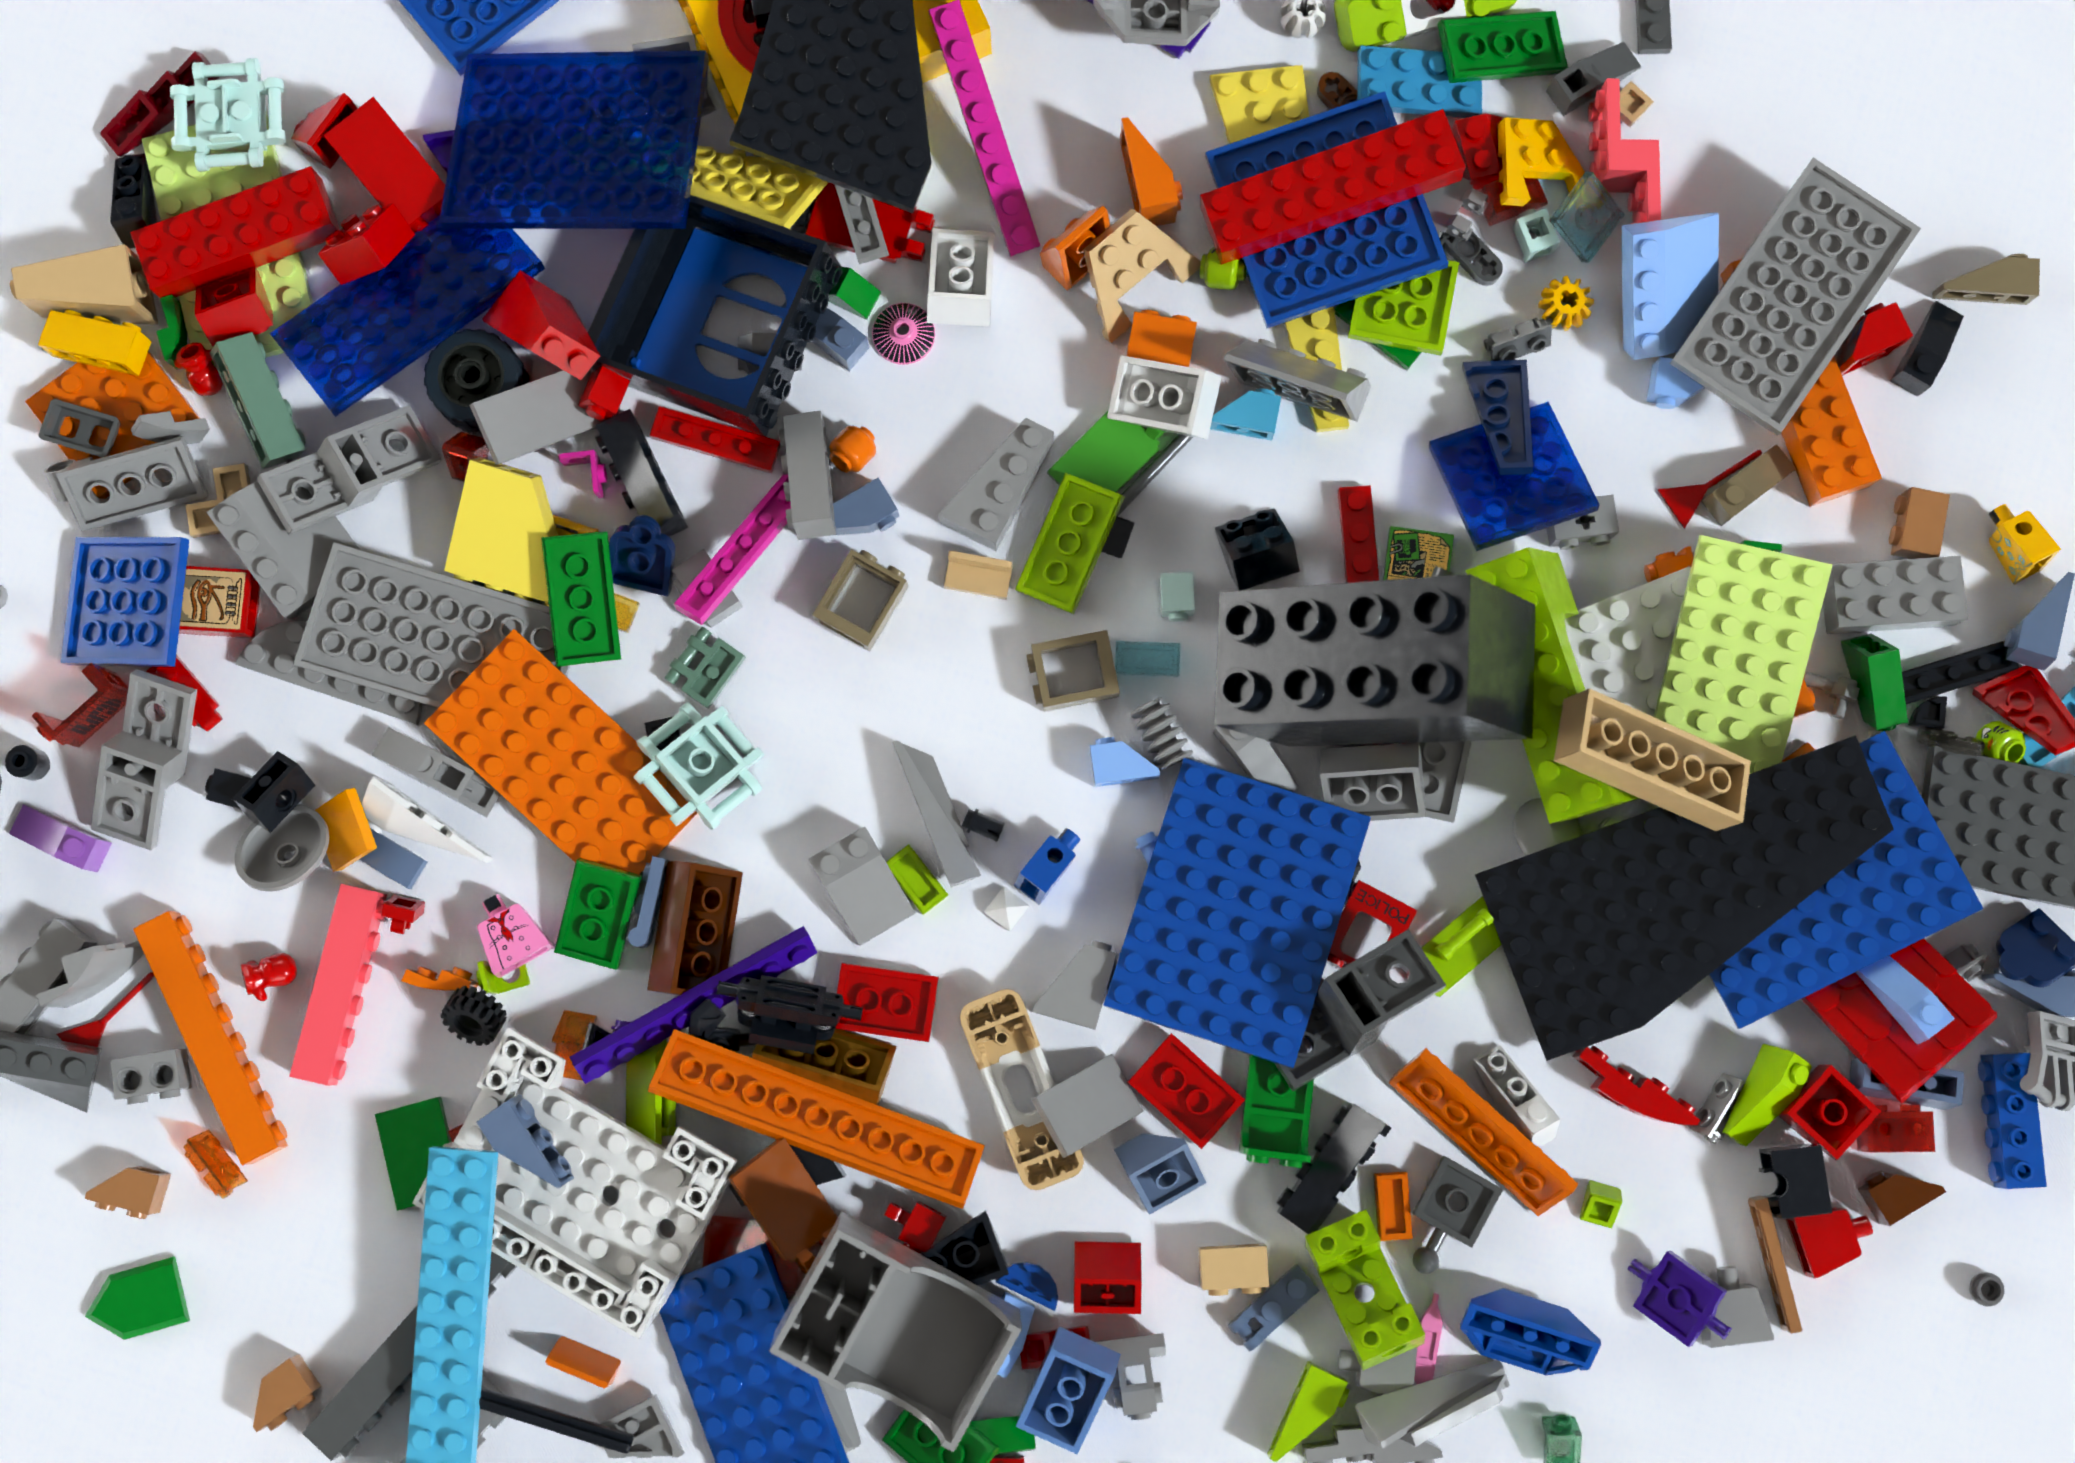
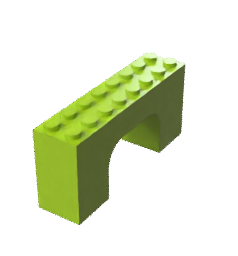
M1527 547L1466 570L1467 574H1472L1536 605L1533 739H1522L1549 824L1581 818L1640 799L1554 761L1563 701L1565 698L1585 690L1565 627V619L1579 613L1559 554Z

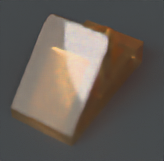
M564 1010L552 1037V1042L556 1043L554 1053L566 1059L563 1077L582 1080L573 1066L570 1056L582 1050L589 1023L596 1025V1015Z

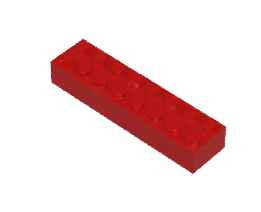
M1444 109L1200 194V209L1222 265L1462 180L1466 166Z

